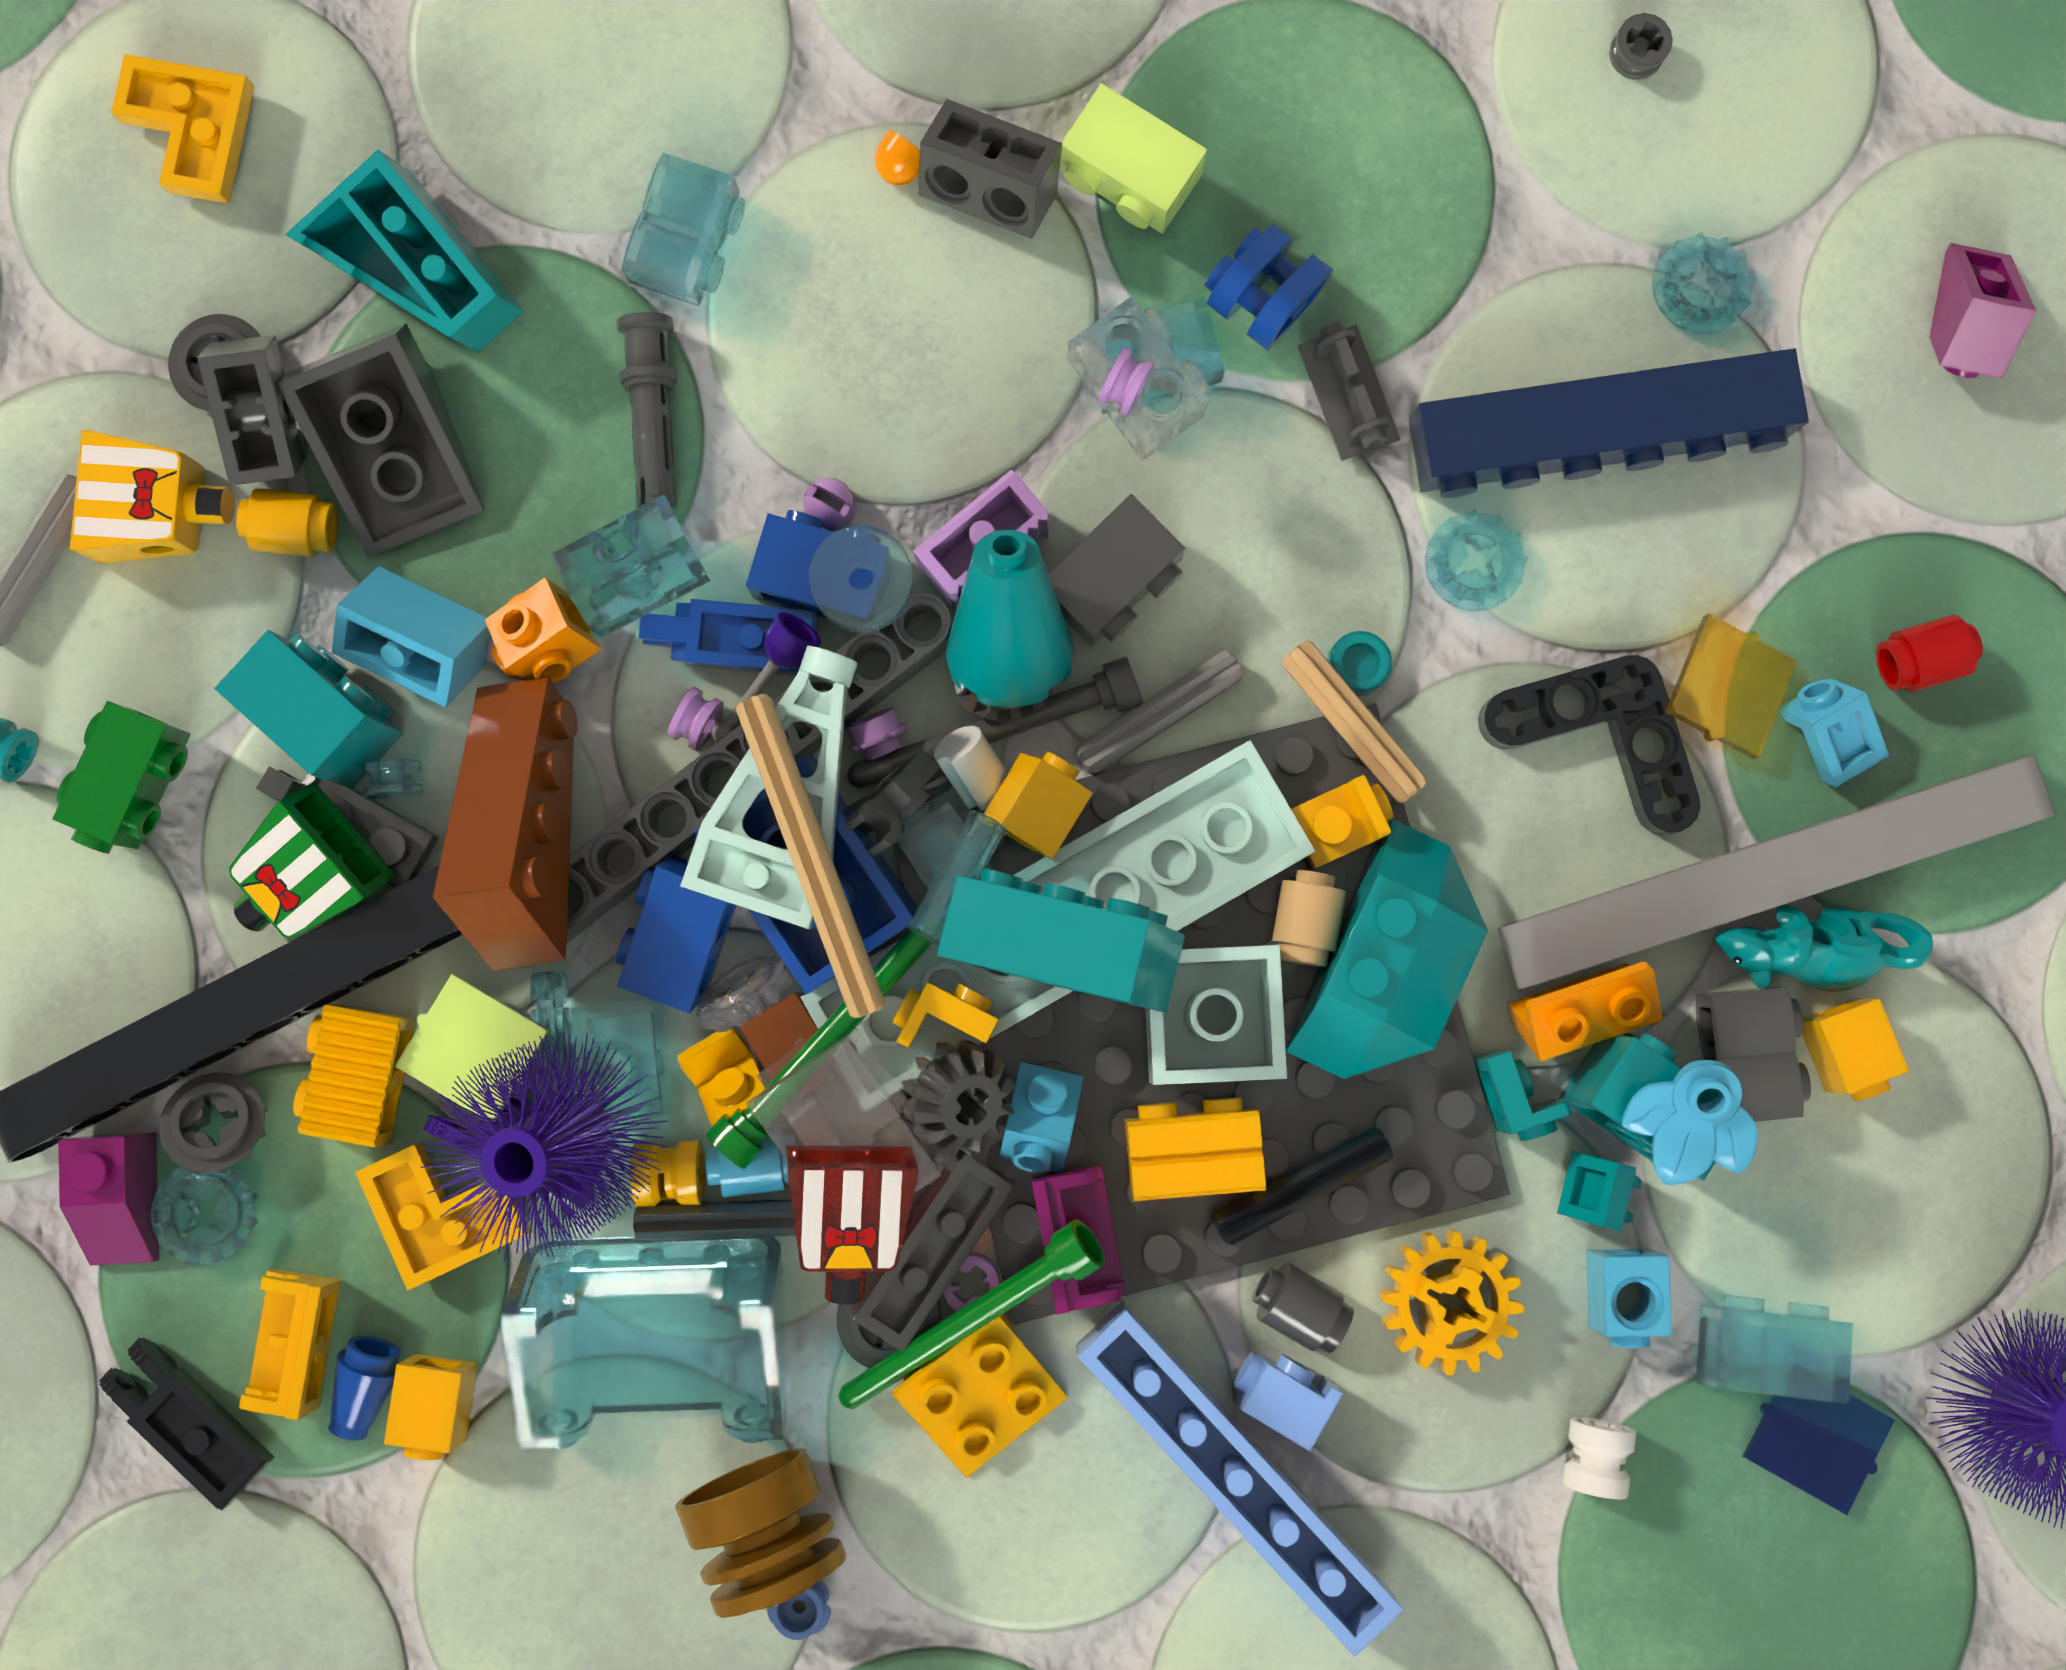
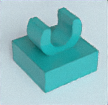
M1571 1151L1557 1214L1622 1231L1624 1223L1632 1222L1634 1213L1627 1211L1632 1187L1640 1188L1642 1183L1641 1179L1635 1175L1636 1167Z

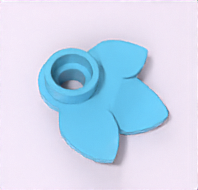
M1696 1060L1690 1062L1678 1072L1674 1081L1658 1082L1644 1086L1631 1098L1622 1117L1621 1124L1624 1128L1641 1135L1653 1136L1652 1162L1658 1177L1665 1185H1677L1692 1181L1707 1171L1713 1161L1727 1170L1742 1173L1750 1165L1756 1153L1758 1141L1757 1124L1753 1117L1741 1106L1743 1097L1742 1085L1734 1071L1718 1061ZM1710 1088L1719 1090V1095L1714 1100L1703 1104L1697 1102V1098L1702 1091Z

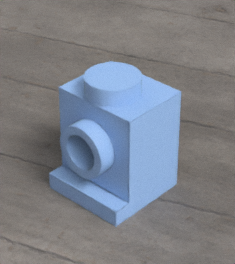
M1251 1352L1239 1369L1233 1384L1234 1387L1240 1390L1235 1399L1243 1412L1308 1451H1311L1343 1393L1333 1381L1322 1376L1317 1387L1312 1385L1311 1383L1316 1374L1285 1354H1282L1276 1363L1262 1354L1259 1356Z

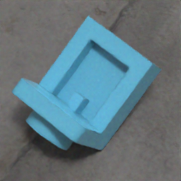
M1021 1062L1011 1102V1107L1015 1113L1008 1115L999 1158L1013 1162L1019 1169L1031 1173L1062 1172L1071 1141L1084 1076Z

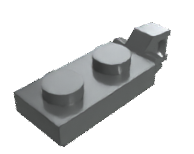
M271 766L267 768L256 789L278 802L315 781L395 874L393 878L386 882L395 888L417 877L439 839L434 833L353 788L311 776L308 772L303 781L283 770L279 769L278 771Z

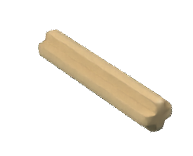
M1307 640L1286 655L1282 661L1283 668L1391 797L1401 804L1418 793L1427 783L1424 774L1314 643Z

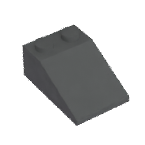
M407 323L294 369L277 383L368 558L484 511V504L436 381Z

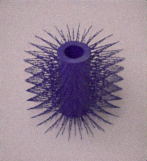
M563 1031L564 1049L560 1075L559 1039L558 1061L556 1065L553 1036H551L553 1048L551 1055L546 1035V1048L541 1036H539L541 1040L540 1059L535 1041L534 1052L528 1041L534 1061L530 1055L529 1047L527 1050L525 1044H523L529 1059L525 1055L523 1046L522 1049L519 1047L524 1055L527 1070L523 1062V1055L521 1057L518 1047L516 1049L522 1066L518 1060L517 1053L515 1055L513 1049L511 1051L516 1058L517 1064L512 1058L511 1051L507 1054L512 1061V1065L508 1061L505 1052V1058L503 1059L499 1054L504 1069L498 1057L495 1060L499 1065V1069L496 1067L493 1058H491L496 1073L493 1071L488 1060H486L496 1080L486 1066L482 1064L495 1084L482 1071L480 1064H478L479 1070L483 1078L475 1066L474 1068L482 1084L470 1069V1072L481 1088L469 1075L467 1076L479 1090L477 1091L467 1081L465 1082L485 1100L469 1091L457 1075V1078L468 1094L456 1081L454 1082L466 1097L454 1087L452 1088L471 1105H468L453 1094L452 1096L477 1113L454 1102L453 1104L484 1120L464 1114L439 1093L457 1111L440 1100L439 1102L463 1119L443 1109L440 1110L470 1126L446 1118L443 1119L472 1130L456 1129L427 1115V1117L458 1133L432 1124L430 1126L460 1137H450L435 1133L434 1135L478 1145L438 1144L420 1140L421 1142L461 1150L462 1152L426 1151L465 1154L469 1156L477 1155L475 1157L434 1159V1161L460 1159L467 1160L456 1163L481 1159V1161L422 1166L421 1168L454 1166L443 1169L447 1170L468 1165H479L430 1176L435 1177L461 1171L468 1172L455 1177L454 1179L456 1180L440 1185L444 1187L430 1191L427 1194L484 1175L439 1201L442 1202L484 1179L487 1180V1182L441 1215L440 1218L452 1209H456L464 1202H468L476 1195H480L490 1188L455 1222L456 1224L493 1189L468 1215L470 1216L480 1206L458 1238L478 1212L493 1198L472 1228L495 1199L498 1198L493 1209L484 1219L485 1223L475 1239L476 1242L496 1208L481 1246V1253L491 1228L509 1199L492 1243L494 1244L500 1227L506 1218L498 1254L505 1233V1236L507 1234L504 1254L505 1261L510 1225L519 1208L510 1245H512L517 1226V1229L519 1227L516 1253H518L522 1224L523 1259L525 1233L530 1263L528 1245H530L534 1216L535 1251L537 1225L541 1255H543L542 1236L547 1257L549 1258L544 1239L545 1235L546 1242L555 1259L548 1241V1215L553 1247L552 1229L554 1227L559 1249L561 1248L558 1235H560L564 1248L567 1250L560 1233L561 1230L572 1250L565 1235L566 1233L575 1247H577L572 1240L569 1227L572 1228L578 1242L572 1223L582 1241H584L577 1225L587 1239L589 1238L583 1231L582 1225L588 1234L593 1235L588 1230L586 1223L595 1233V1228L591 1226L587 1215L591 1219L593 1226L595 1225L598 1231H600L593 1221L594 1217L599 1227L600 1225L604 1227L598 1220V1215L604 1225H606V1220L601 1216L599 1210L611 1223L607 1217L608 1215L610 1219L611 1217L613 1219L617 1218L615 1213H619L621 1216L617 1207L619 1208L620 1206L625 1212L616 1199L622 1201L627 1207L629 1205L630 1208L632 1207L627 1199H631L634 1204L636 1203L626 1191L639 1199L621 1182L626 1183L639 1193L640 1191L616 1174L641 1185L649 1192L632 1175L648 1185L651 1184L625 1166L651 1178L635 1169L637 1168L636 1166L648 1170L650 1168L622 1158H634L661 1171L645 1162L647 1161L646 1159L660 1163L659 1161L632 1151L658 1153L615 1143L649 1144L668 1147L628 1138V1136L664 1137L648 1136L647 1134H624L631 1130L658 1129V1127L625 1128L639 1126L640 1124L668 1121L638 1122L650 1119L645 1118L619 1123L624 1120L660 1113L659 1111L629 1117L630 1115H628L641 1110L640 1107L651 1104L650 1101L662 1096L608 1114L651 1089L650 1087L605 1111L603 1110L649 1075L648 1073L640 1080H636L631 1085H627L619 1092L616 1091L606 1098L636 1068L635 1066L605 1094L626 1073L624 1072L611 1084L631 1058V1054L611 1081L598 1092L620 1062L594 1092L600 1080L611 1067V1065L609 1067L608 1065L617 1051L616 1049L595 1084L611 1040L601 1063L585 1090L584 1087L601 1046H599L592 1065L586 1073L594 1043L593 1038L590 1051H588L585 1058L587 1032L582 1068L575 1079L583 1044L579 1057L576 1058L574 1063L577 1038L575 1039L571 1068L572 1049L570 1033L569 1058H567ZM541 1042L546 1053V1067H544ZM564 1054H565L566 1063H565V1065H564V1067H563ZM505 1060L507 1061L509 1068H507ZM548 1062H549V1064H550L549 1080H548ZM566 1072H567L568 1078H567L566 1082L564 1083L565 1076H566ZM554 1074L553 1080H552V1083H551V1087H550V1080H551L552 1075ZM580 1075H581L580 1085H579L578 1089L576 1090L575 1094H573V1093H574V1090H575V1088H576L577 1082H578V1080H579V1077H580ZM486 1078H487L493 1085H490V1084L486 1081ZM539 1078H540V1080H541L542 1082H541V1086H540L539 1093H538ZM554 1080H556V1083H557V1084H556L555 1089H554V1091H553V1093H552V1088H553ZM568 1083H569L568 1092H567L566 1096H564V1092H565L566 1087H567V1085H568ZM543 1084H544L545 1090H544L543 1095H542V1097H541L540 1094H541L542 1086H543ZM591 1085L588 1094H587V1095H584V1094L586 1093L588 1087ZM489 1086H490L497 1094H495L494 1092H492V1091L490 1090ZM527 1087L533 1092L534 1105L526 1100ZM492 1094H494L495 1096H497V1097H498L499 1099H501L502 1101H500V1100L494 1098V1097L492 1096ZM472 1095H474L490 1107H487L477 1102ZM510 1096L521 1101L522 1111L511 1103ZM494 1100L506 1105L507 1107L496 1104ZM478 1104H480L481 1106H483V1107H485V1108H487V1109H489V1110H491V1111H493V1112H495V1113H497V1114H494V1113H491V1112L482 1110L481 1107H480ZM498 1107L509 1110V1113L501 1111ZM484 1112L497 1116L499 1119L490 1118ZM470 1118L486 1124H476ZM493 1120L500 1121L501 1125L497 1124ZM632 1125V1126H627V1127H622V1128H617V1129L609 1130V1128L615 1127V1126ZM479 1126L486 1127V1128H491V1129L494 1130V1132H493V1131H485L484 1129H482V1128L479 1127ZM463 1132L485 1136L487 1138H473ZM622 1138L632 1141H618L615 1139ZM448 1145H454V1146H460V1147H477V1148H481V1150L472 1151V1150H467V1149L452 1147V1146H448ZM606 1150H618V1151H620V1152H622V1153H624V1154H619V1153L610 1152V1151H606ZM629 1153H632V1154L641 1156V1157L646 1158V1159L637 1158V1157H635V1156H633V1155H631V1154H629ZM598 1157H607V1158H609L611 1161H609V1160H604V1159H600V1158H598ZM619 1160L631 1163L636 1166L627 1165ZM591 1164H597L601 1168L592 1167ZM611 1168H614V1169H617V1170H620V1171H623V1172L627 1173L632 1179H630V1178L624 1176V1175H626V1174L616 1172V1171L612 1170ZM593 1169L605 1171L607 1175L594 1171ZM582 1170L586 1171L591 1176L582 1174ZM599 1175L610 1178V1180H607ZM571 1177L581 1183L582 1193L572 1188ZM583 1177L593 1178L595 1182L585 1179ZM605 1181H607V1182H609V1183L615 1185V1187H616L618 1190H616L615 1188H613L612 1186H610L609 1184H607ZM587 1182L596 1184L597 1187H595V1186H593V1185H591V1184H589V1183H587ZM560 1185L566 1188L565 1202L561 1196ZM568 1190H569V1205L567 1204ZM613 1191H616L617 1193L621 1194L625 1201L628 1203V1205L622 1199H620ZM549 1193H552L551 1201L549 1202ZM526 1195H529V1198H528L527 1203H526L525 1208H524L525 1197H526ZM504 1196H508L505 1202L501 1205ZM555 1196L554 1212H553V1210L551 1209V1204H552V1201H553V1197ZM609 1196H611V1198H612L619 1206H617L615 1203H613V1201L610 1199ZM517 1197H519L518 1203L511 1218L512 1206L516 1201ZM539 1197H540V1198H541V1203H540V1207H539V1211H538V1210H537V1202H538V1199H539ZM557 1199H558V1218H557V1216L555 1215ZM531 1201L527 1219L525 1220V1210ZM610 1203L613 1204L618 1213L614 1209H612ZM599 1204L607 1211V1213H605V1212L601 1209V1207L599 1206ZM545 1207H546V1221H545V1222H546V1233H545V1230H544V1227H543ZM608 1207H609V1208L611 1209V1211L613 1212L615 1218H614V1217L610 1214V1212L608 1211V1209H607ZM560 1209H561L562 1224H561V1222L559 1221V1219H560ZM542 1210H543L542 1222H541V1219H540V1217H539V1214H540V1213L542 1212ZM530 1218H531L530 1234H529V1242H528L526 1226H527V1222L530 1221ZM564 1218L567 1224L568 1232L566 1231L564 1226Z
M2026 1308V1318L2024 1316L2026 1330L2024 1332L2021 1310H2019L2020 1324L2018 1320L2017 1323L2021 1331L2022 1344L2014 1313L2012 1314L2017 1336L2013 1328L2010 1327L2007 1317H2005L2016 1346L2015 1348L2009 1339L2003 1310L2001 1312L2006 1333L2001 1324H1999L1996 1314H1994L2005 1345L1996 1334L1989 1320L1988 1322L2007 1359L1997 1348L1979 1317H1977L1995 1354L1990 1350L1973 1325L1972 1327L1980 1337L1978 1339L1989 1350L1991 1355L1987 1352L1985 1353L1971 1337L1970 1339L1984 1355L1976 1348L1974 1349L1959 1332L1958 1334L1973 1351L1966 1345L1964 1346L1982 1361L1984 1366L1956 1342L1954 1343L1972 1358L1975 1364L1985 1371L1964 1357L1961 1358L1971 1365L1955 1356L1957 1358L1955 1359L1946 1352H1944L1946 1355L1974 1374L1971 1375L1941 1362L1940 1364L1992 1390V1393L1932 1372L1930 1373L1991 1397L1986 1398L1932 1386V1388L1941 1389L1943 1392L1965 1399L1926 1398L1975 1403L1936 1401V1403L1988 1407L1990 1409L1947 1405V1407L1975 1410L1931 1413L1972 1412L1977 1414L1942 1416V1418H1956L1930 1422L1928 1424L1967 1417L1988 1418L1952 1421L1963 1423L1939 1427L1945 1428L1985 1421L1976 1425H1963V1427L1967 1428L1951 1431L1949 1434L1937 1437L1939 1439L1961 1431L1971 1430L1937 1448L1967 1437L1983 1434L1948 1452L1950 1453L1961 1447L1973 1444L1949 1461L1951 1462L1957 1457L1960 1458L1967 1455L1952 1470L1973 1452L1984 1449L1960 1466L1962 1467L1968 1462L1976 1461L1963 1473L1964 1475L1986 1457L1979 1466L1970 1471L1973 1472L1975 1470L1967 1482L1980 1468H1983L1981 1473L1973 1479H1976L1972 1485L1974 1487L1981 1474L1998 1461L1989 1472L1981 1476L1982 1478L1986 1477L1977 1487L1992 1473L1993 1476L1985 1484L1986 1487L1983 1493L1990 1482L1997 1476L1996 1480L1993 1481V1487L1989 1490V1497L1994 1487L2000 1481L1999 1487L1996 1489L1997 1493L1993 1497L1997 1499L2000 1489L2008 1482L2004 1493L2000 1496L1999 1502L2002 1501L2004 1494L2011 1487L2005 1504L2008 1505L2010 1497L2015 1492L2011 1508L2020 1496V1503L2017 1507V1510H2019L2020 1505H2022L2026 1498L2024 1514L2032 1497V1507L2028 1515L2031 1516L2032 1511L2038 1504L2036 1520L2044 1503L2041 1522H2043L2048 1503H2050L2048 1523H2050L2055 1496L2056 1515L2053 1528L2056 1526L2060 1510L2062 1509L2060 1528L2062 1529L2066 1508V1484L2063 1480L2064 1476L2066 1481L2064 1469L2066 1470L2064 1464L2066 1462V1382L2063 1384L2062 1374L2066 1371V1329L2063 1333L2065 1317L2061 1318V1325L2057 1335L2058 1315H2056L2052 1338L2051 1319L2053 1314H2049L2046 1332V1312L2042 1316L2043 1325L2040 1327V1335L2038 1311V1318L2035 1319L2037 1325L2036 1336L2034 1334L2032 1313L2031 1328L2030 1324H2028V1308ZM2027 1324L2029 1325L2033 1336L2034 1349L2032 1347ZM2048 1329H2049V1338H2048V1342H2047L2046 1336H2047ZM2061 1332V1339L2058 1343V1338ZM2014 1335H2015V1337H2016V1339H2017V1341H2018V1343H2019L2020 1351H2019L2018 1345H2017V1343H2016V1340H2015V1338H2014ZM2027 1341H2028V1343H2029V1345H2030L2031 1352H2032V1356H2031L2030 1350H2029V1348H2028ZM2013 1352H2014V1354H2015V1356H2016L2018 1362L2014 1359ZM1979 1354H1981L1988 1362H1990L1995 1367V1370L1992 1369ZM1990 1357H1991L1995 1362H1997V1364L2000 1366V1368L1990 1359ZM2003 1362L2009 1367L2011 1372L2005 1367ZM2038 1363H2039V1365H2040V1367H2041L2043 1373H2042L2041 1370L2038 1368ZM2050 1367L2052 1368L2055 1374V1377L2052 1380L2050 1376ZM1994 1426L1985 1430H1978L1983 1427ZM1979 1444L1975 1449L1967 1452L1968 1450ZM2021 1446L2020 1448L2012 1451L2013 1448ZM2032 1446L2033 1452L2024 1456L2026 1450ZM1989 1448H1991V1449H1990L1989 1451H1987L1984 1455H1982V1456L1976 1458L1977 1456H1979L1980 1454H1982L1983 1452H1985L1986 1450H1988ZM2044 1451V1463L2039 1467L2037 1456ZM2000 1453H2002V1454H2001L2000 1456H1998L1994 1461L1990 1462L1991 1459H1993L1994 1457H1996L1997 1455H1999ZM2054 1457H2056V1465L2053 1461ZM2051 1461H2052V1463H2053V1465H2054V1467H2055V1469H2056L2055 1472H2054V1470H2053ZM2061 1481H2062L2063 1490H2064L2063 1495H2062V1490H2061ZM2028 1487V1491L2024 1496L2025 1489ZM2032 1489V1493L2028 1499L2029 1492ZM2058 1489H2059V1491H2060V1500H2061V1503H2060V1506H2059V1507H2058ZM2043 1494H2044L2043 1501H2042V1503H2041V1505H2040L2041 1497H2042Z

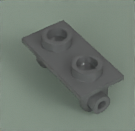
M1343 321L1331 323L1319 331L1320 338L1298 345L1341 462L1400 441L1399 433L1357 324L1345 328Z

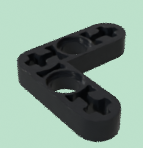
M1639 655L1623 656L1504 690L1490 698L1481 708L1478 725L1483 738L1493 747L1503 750L1515 749L1607 722L1632 805L1640 824L1649 832L1667 835L1687 829L1698 818L1700 798L1662 676L1657 666L1648 658ZM1623 669H1626L1630 678L1641 677L1644 688L1635 693L1636 701L1633 702L1632 696L1627 692L1610 696L1604 700L1601 699L1599 688L1610 686L1623 679ZM1592 676L1598 677L1597 685L1595 681L1591 678ZM1570 685L1576 687L1585 697V711L1579 719L1569 720L1563 718L1554 708L1553 697L1560 686ZM1531 694H1538L1540 717L1529 719L1516 727L1517 736H1512L1508 727L1497 728L1494 718L1503 713L1502 704L1507 703L1508 709L1511 712L1523 711L1537 704ZM1602 703L1607 708V712H1602ZM1541 717L1548 726V729H1541ZM1641 728L1655 730L1664 741L1663 755L1655 763L1642 761L1633 750L1632 741L1634 735ZM1671 767L1673 776L1661 779V783L1667 797L1673 798L1678 796L1681 802V808L1672 812L1673 823H1671L1667 814L1656 815L1653 803L1662 799L1658 780L1645 785L1642 775L1654 774Z

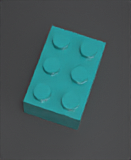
M983 869L980 880L956 876L937 956L1167 1013L1185 939L1184 934L1166 927L1168 915L1151 911L1150 907L1116 898H1109L1107 910H1105V901L1086 896L1085 892L1046 883L1044 888L1022 881L1023 878L990 869Z

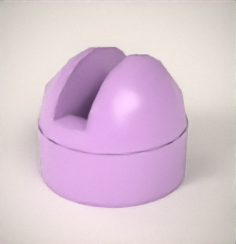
M823 478L815 481L807 489L804 496V509L806 514L823 521L822 529L836 531L845 527L853 518L855 501L851 490L845 483L835 478ZM822 491L844 505L838 513L832 507L814 497Z

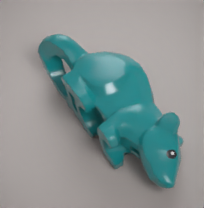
M1781 905L1776 908L1774 913L1779 922L1776 928L1762 931L1755 927H1731L1719 933L1715 938V941L1730 960L1750 974L1753 983L1758 988L1768 987L1773 979V975L1794 977L1816 989L1830 992L1859 987L1870 981L1884 967L1898 969L1918 968L1924 965L1932 956L1933 939L1930 932L1920 923L1910 918L1893 913L1873 914L1867 910L1859 913L1833 907H1823L1818 919L1809 920L1800 909ZM1879 928L1894 932L1906 940L1909 946L1900 948L1891 945L1872 929Z

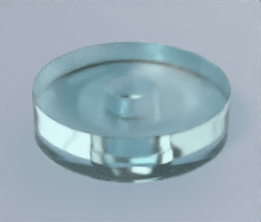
M857 525L836 531L820 544L811 560L809 586L818 608L833 624L853 632H871L890 625L902 615L912 597L914 576L908 554L897 539L879 528ZM859 569L869 570L874 575L871 585L865 589H856L850 585L851 575Z

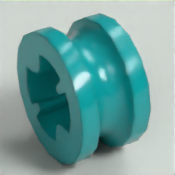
M0 718V780L11 783L24 775L31 766L38 749V736L36 732L26 728L17 730L14 722Z

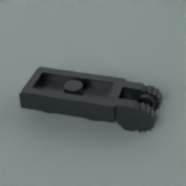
M139 1337L127 1350L129 1352L128 1355L131 1357L130 1360L158 1388L149 1397L147 1391L138 1382H135L133 1377L116 1367L114 1369L110 1368L99 1380V1385L106 1395L111 1397L112 1401L129 1417L126 1422L215 1508L222 1511L236 1500L275 1457L183 1368L178 1370L175 1360L162 1351L161 1347L157 1346L155 1342L150 1341V1339L147 1340L144 1337L141 1339Z

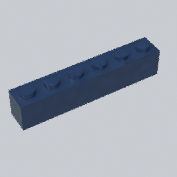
M1796 348L1419 403L1409 419L1420 493L1439 490L1440 497L1442 498L1468 495L1478 490V484L1501 481L1502 488L1504 489L1526 487L1538 483L1540 475L1563 472L1564 479L1566 480L1582 479L1601 473L1603 471L1602 466L1625 463L1627 471L1644 470L1663 464L1665 462L1664 457L1687 454L1689 462L1705 461L1725 455L1727 453L1726 448L1742 445H1748L1751 453L1772 451L1788 445V438L1809 423Z

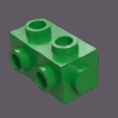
M106 701L102 712L97 713L86 728L84 734V744L86 747L75 770L68 773L59 786L57 792V803L59 805L52 820L75 829L71 840L93 850L110 854L113 845L138 849L142 840L147 839L158 825L161 816L159 803L168 783L175 780L185 766L188 756V750L185 746L191 733L137 710Z

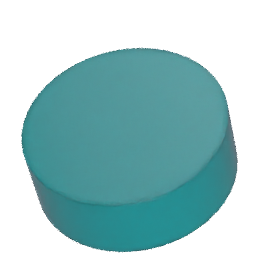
M1354 631L1342 636L1333 645L1327 656V660L1357 696H1366L1379 689L1388 679L1392 669V656L1386 643L1377 635L1366 631Z

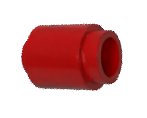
M1949 615L1891 633L1887 641L1878 644L1876 648V663L1880 676L1889 689L1893 691L1905 689L1908 692H1916L1972 675L1977 668L1978 659L1982 657L1983 645L1977 629L1972 624L1965 623L1957 615Z

